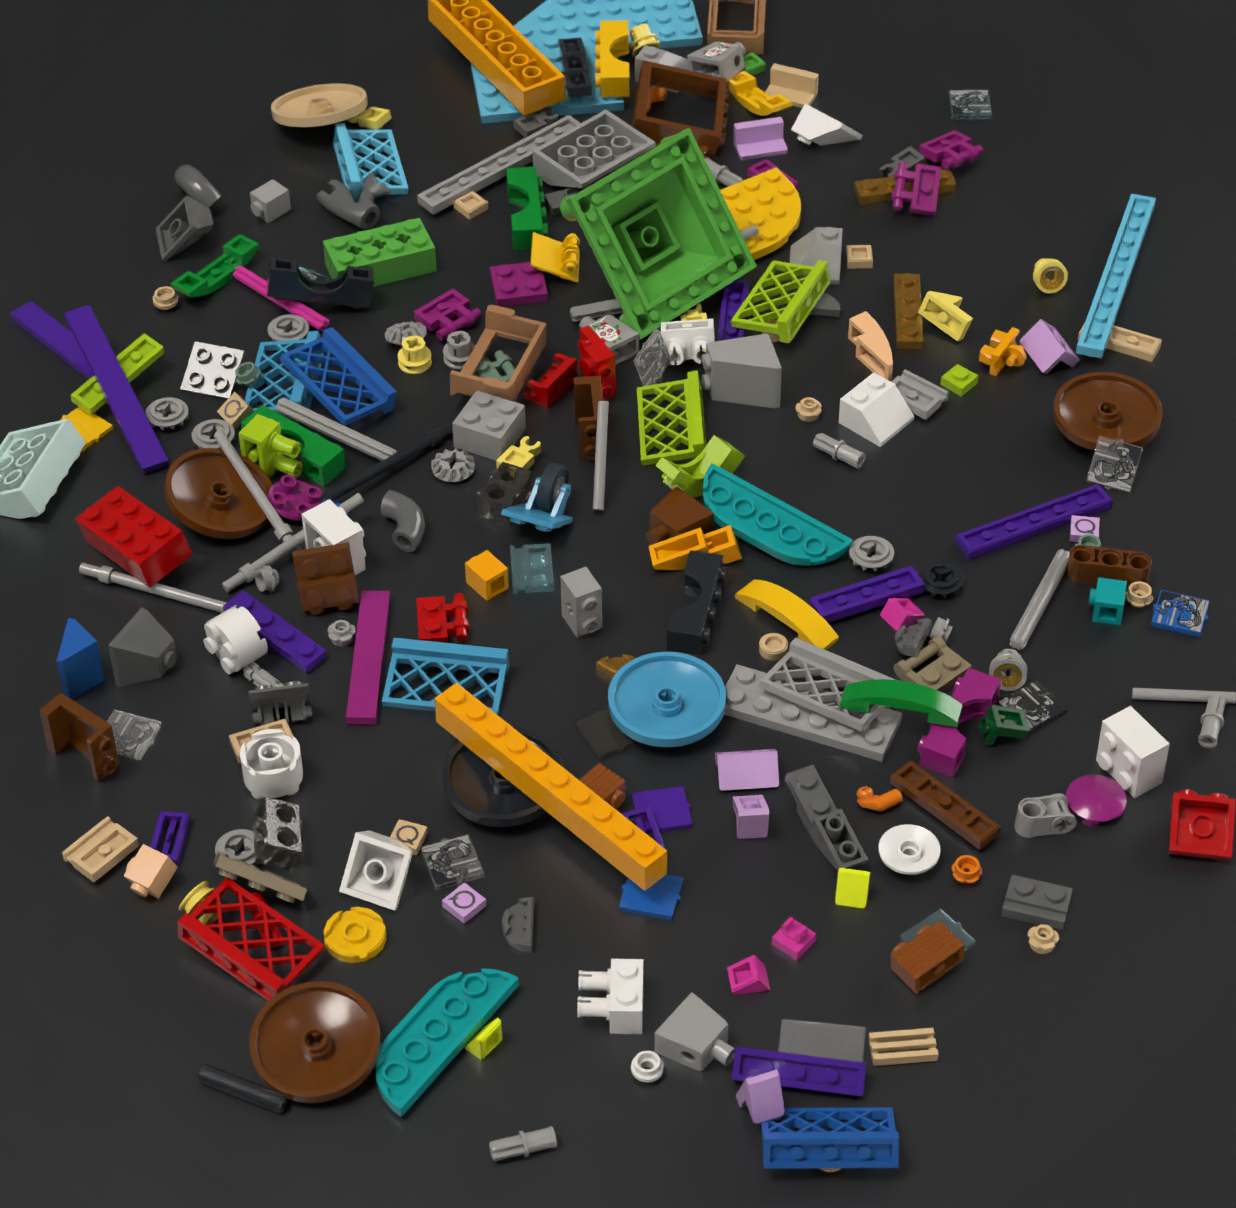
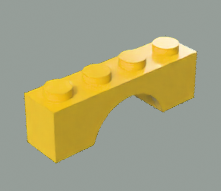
M600 21V30L595 31L596 88L601 87V97H629V63L616 59L629 54L628 21Z

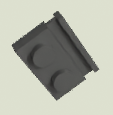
M1011 875L1001 916L1038 925L1045 924L1052 928L1063 930L1073 888Z

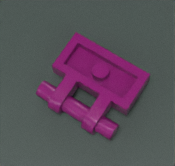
M954 130L919 145V153L932 162H941L944 169L950 167L954 169L961 166L964 161L970 162L977 159L978 155L983 153V147L981 145H971L972 138Z
M899 162L898 170L894 174L896 186L891 197L893 210L902 211L903 203L907 202L910 203L909 212L934 216L941 167L917 163L915 172L907 171L908 163ZM907 182L913 183L912 192L905 191Z
M451 289L415 310L414 319L426 326L429 331L440 327L441 329L436 332V336L442 341L450 333L474 325L476 320L482 317V313L478 308L469 311L470 300L455 289ZM455 317H458V318H459V319L455 320L454 322L451 321V320H452L453 318H455Z

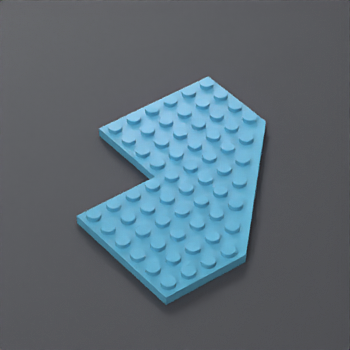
M546 0L515 24L514 27L562 74L558 39L581 37L586 51L592 95L568 97L565 87L566 100L545 108H551L552 116L555 114L567 116L598 113L604 110H624L623 97H601V87L596 88L595 31L600 30V21H628V34L633 27L648 24L651 34L658 36L657 41L661 44L659 49L703 45V37L693 1ZM629 34V46H630V44L632 43V39H631L630 34ZM471 63L481 123L513 121L524 116ZM540 109V110H538V111H535V113H536L537 115H538V114H541V111H542L543 109Z

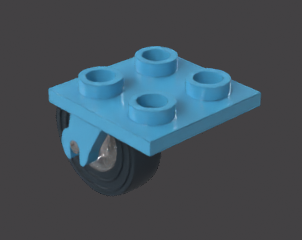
M550 463L545 468L540 478L537 477L527 504L522 503L504 508L501 515L510 517V521L517 524H526V522L536 524V529L548 532L554 528H561L563 525L572 523L573 517L563 515L571 492V485L568 484V468L558 463Z

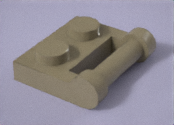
M936 636L929 641L928 646L919 651L917 657H910L906 661L901 660L893 668L896 675L903 681L924 685L943 693L955 685L958 677L963 678L968 668H972V665L947 647L941 637ZM933 655L939 657L918 673L912 671Z

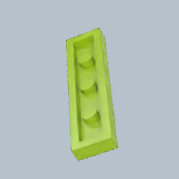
M144 333L116 356L129 383L164 354V347ZM94 376L71 394V402L89 415L95 413L107 402Z

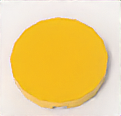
M351 907V911L343 912L341 910L336 912L327 921L324 928L325 947L330 955L339 961L348 963L365 962L374 958L383 949L387 940L385 925L380 915L371 909L362 907Z

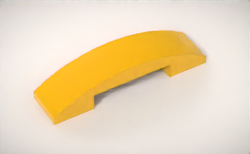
M745 71L737 73L727 81L726 86L730 89L732 95L740 104L754 114L765 116L792 106V101L783 95L770 96L759 89L756 84V78Z
M754 579L735 594L737 600L753 611L757 612L762 608L798 632V639L824 650H827L839 640L837 633L819 613L798 596L776 584Z

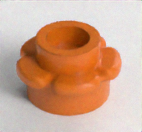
M971 855L958 857L951 868L952 872H954L953 877L962 883H975L982 874L979 861Z

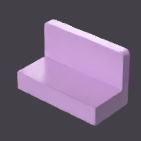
M782 117L734 124V145L740 160L787 154L788 148L783 139L784 122Z
M1042 319L1020 340L1021 345L1044 374H1048L1060 360L1072 368L1080 361L1056 328Z
M764 749L715 753L720 790L779 786L777 750Z

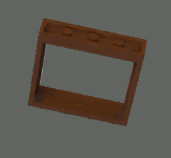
M643 60L637 84L632 127L658 144L665 137L676 135L682 130L690 128L701 152L716 156L718 146L724 145L726 135L723 132L727 123L726 115L729 105L727 102L730 89L726 88L727 78ZM649 85L716 99L713 131L647 117L646 108Z

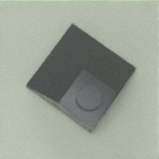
M186 196L156 227L163 261L166 262L182 252L211 230L213 220L208 207Z
M142 607L108 645L115 683L120 687L161 678L168 669L175 665L177 660L174 639Z

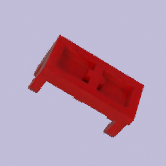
M556 353L553 359L560 361L562 364L553 363L551 368L537 382L528 380L525 385L531 388L523 392V397L548 408L574 383V377H577L576 358H569L563 354Z

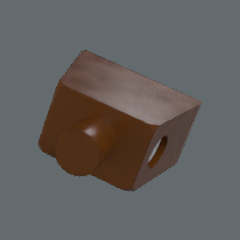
M675 487L651 510L650 530L645 534L646 539L650 545L700 527L704 534L712 532L714 513L683 490Z

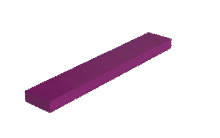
M361 591L346 713L347 724L376 725L390 607V591Z

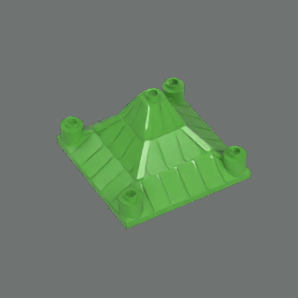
M690 128L684 129L676 135L665 137L660 145L579 193L566 196L560 204V210L564 218L569 221H578L620 307H622L623 314L620 316L619 321L638 332L639 339L660 328L661 322L671 321L757 267Z

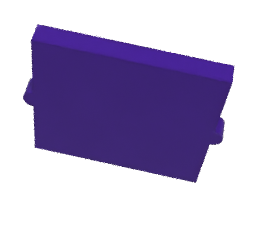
M683 786L632 793L634 810L650 806L659 832L692 828L689 812L691 804L687 802ZM640 816L646 834L651 833L646 816Z

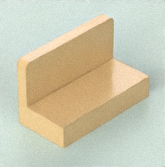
M774 63L770 71V85L765 93L770 96L781 94L792 101V106L803 108L805 104L810 106L818 94L819 74Z

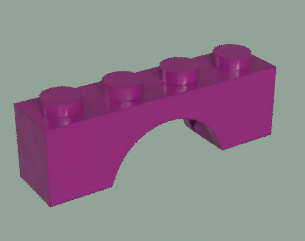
M968 668L963 678L958 677L954 685L953 695L951 696L962 704L958 725L969 719L982 718L987 714L991 705L997 704L1000 696L1001 679L972 668ZM931 723L928 736H922L917 748V752L921 753L919 766L953 778L964 759L966 738L956 727Z

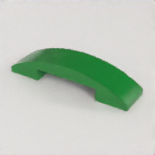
M239 234L223 246L222 256L197 274L187 271L173 281L171 287L189 297H200L210 294L234 278L233 272L236 271L237 266L245 267L258 250L259 243Z
M889 679L866 680L846 685L839 707L869 713L871 704L925 712L928 713V723L953 727L958 726L962 710L960 702L936 689L917 683Z

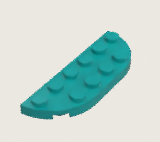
M712 463L705 474L703 501L705 507L714 513V521L722 528L731 525L737 537L775 558L793 565H819L839 558L850 549L853 542L851 538Z
M481 969L479 973L462 975L461 971L450 975L434 985L393 1029L380 1047L379 1056L376 1061V1080L383 1100L396 1114L401 1117L514 992L519 986V978L510 973L495 969Z

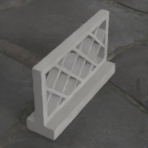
M795 638L790 643L789 652L760 680L759 688L862 732L883 708L890 709L891 707L871 704L869 713L862 712L863 717L858 719L849 715V713H858L860 711L839 708L843 692H839L838 688L844 690L846 685L866 680L895 679ZM787 666L793 668L794 670H788ZM805 677L807 682L793 683L792 678ZM812 677L817 678V679H819V680H818V681H813V678H812ZM785 679L787 684H777L772 681ZM831 688L833 692L819 694L817 689ZM811 690L812 695H802L797 691ZM836 701L838 706H828L823 704V702Z

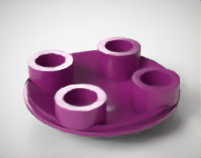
M284 475L280 481L273 484L269 489L268 500L279 515L290 520L302 521V513L322 503V491L316 486H310L305 482L296 480L291 475Z
M1102 775L1079 777L1069 785L1066 791L1069 808L1077 816L1081 817L1082 822L1088 826H1096L1099 822L1113 820L1124 814L1126 809L1127 797L1124 789L1113 779Z

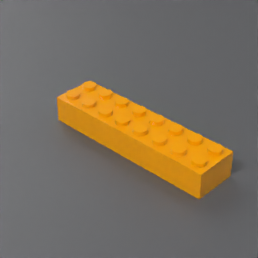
M428 0L429 21L524 116L566 100L565 76L487 0Z

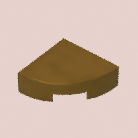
M622 654V657L613 658L607 656L596 662V670L613 678L620 668L636 657Z

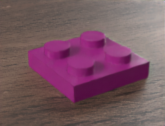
M531 262L490 267V277L497 306L504 307L548 301V292L543 272L530 266Z

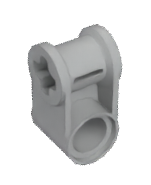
M1056 793L1050 796L1021 800L1018 805L1014 827L1020 836L1033 838L1036 836L1067 833L1076 826L1077 820L1068 809L1069 801L1066 795Z

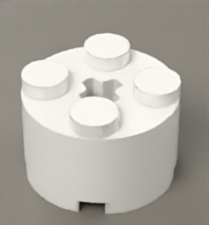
M234 605L204 625L207 638L203 640L204 645L211 654L216 653L227 674L241 670L251 662L264 656L268 651L266 639L260 640L257 634L261 630L259 624L251 613L242 606L237 609V605Z
M266 729L254 733L246 745L243 743L240 749L243 779L254 798H277L293 795L299 790V784L303 778V766L300 745L295 737L292 739L285 735V731L279 729Z

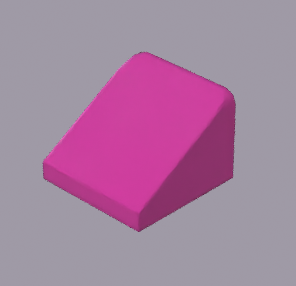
M889 598L880 614L895 631H898L903 625L907 628L925 616L908 598Z
M755 955L727 967L731 991L734 995L770 990L766 967Z

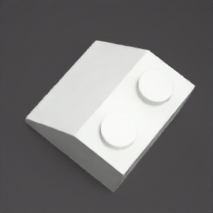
M875 372L840 399L839 423L879 447L883 446L914 420L912 411L896 385Z

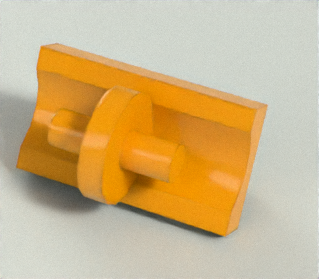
M1012 327L1008 333L996 330L992 334L990 346L984 345L981 348L979 362L990 365L989 374L997 376L1006 364L1016 367L1024 364L1027 358L1024 347L1022 345L1017 346L1015 342L1019 329Z

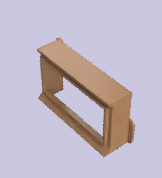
M710 0L707 46L714 42L730 44L740 42L745 47V54L752 52L754 54H763L766 0ZM718 1L755 4L754 31L716 30Z
M489 305L485 312L486 328L461 372L452 370L450 373V396L456 393L473 396L478 390L514 402L546 345L547 323L515 316V311L509 308ZM496 336L529 344L509 382L490 377L481 378L473 376Z

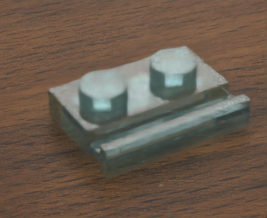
M551 544L523 545V548L514 549V546H510L513 594H517L519 590H526V593L554 591Z

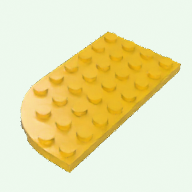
M777 167L720 190L739 230L742 231L752 225H756L759 230V234L745 240L754 260L782 247L788 242V237L791 233L797 230L801 219L799 194L790 180Z

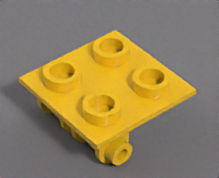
M533 232L530 266L540 271L560 276L563 279L578 282L579 238L575 234H569L562 243Z

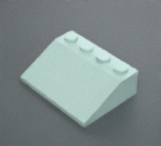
M69 419L21 429L7 434L0 445V515L22 519L31 516L37 517L45 511V506L49 499L57 492L58 485L68 475L69 468L78 459L80 451L86 443Z

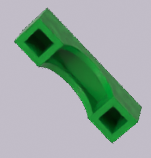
M536 166L506 168L509 203L524 208L522 211L511 215L513 249L529 250L532 248L533 232L548 237L547 223H542L546 222L544 192H539L543 191L542 176H537Z
M264 405L260 406L241 422V429H243L257 414L279 422L281 435L300 443L299 453L302 455L304 476L324 487L346 469L344 449L338 444L324 439L319 434L300 426L297 422L289 420L277 411H273Z

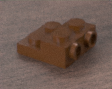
M349 542L293 551L303 611H309L311 614H320L327 607L337 606L340 610L352 608L354 603L359 602Z

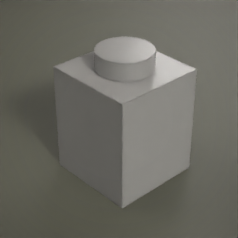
M273 179L250 192V207L253 214L262 218L267 223L291 210L289 190Z

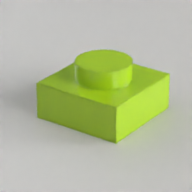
M959 364L955 365L941 377V385L961 397L978 384V375Z

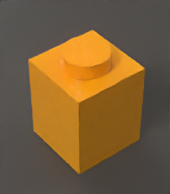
M488 550L465 562L466 583L486 601L509 588L508 568Z

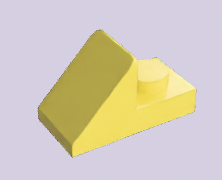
M934 291L927 292L918 311L920 315L956 341L964 338L973 320L971 316L959 309L963 298Z

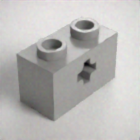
M583 567L560 576L562 617L575 636L578 638L603 628L602 588L588 568Z

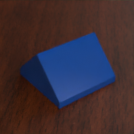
M68 618L57 657V666L63 694L72 700L105 681L97 640L74 618Z

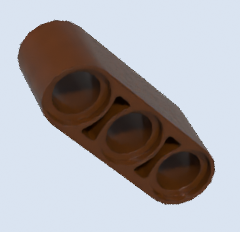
M1077 545L1071 548L1069 552L1067 576L1074 582L1097 585L1098 577L1127 581L1126 588L1128 589L1134 582L1149 583L1152 560L1149 555L1143 552Z

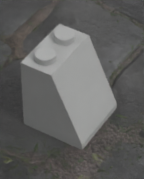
M768 333L706 343V354L702 355L703 368L706 370V374L702 375V384L704 390L709 391L712 400L780 408L782 367Z

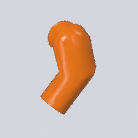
M658 86L649 87L646 112L650 111L652 102L664 101L666 99L667 91L665 88H659Z
M867 786L861 787L857 791V802L862 808L879 812L903 801L902 794L897 788L880 796L874 795L872 788Z

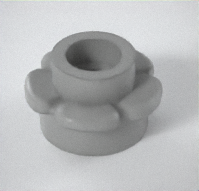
M264 565L262 569L256 570L255 582L260 591L269 590L270 593L274 591V588L279 584V575L275 569Z
M938 617L929 638L933 639L939 636L946 642L953 628L948 625L949 619L944 620Z
M338 620L328 627L327 632L334 645L347 646L353 641L356 629L348 621Z

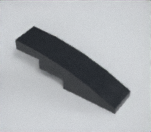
M582 38L558 39L563 75L565 76V87L568 97L592 95L589 68L586 62V51Z

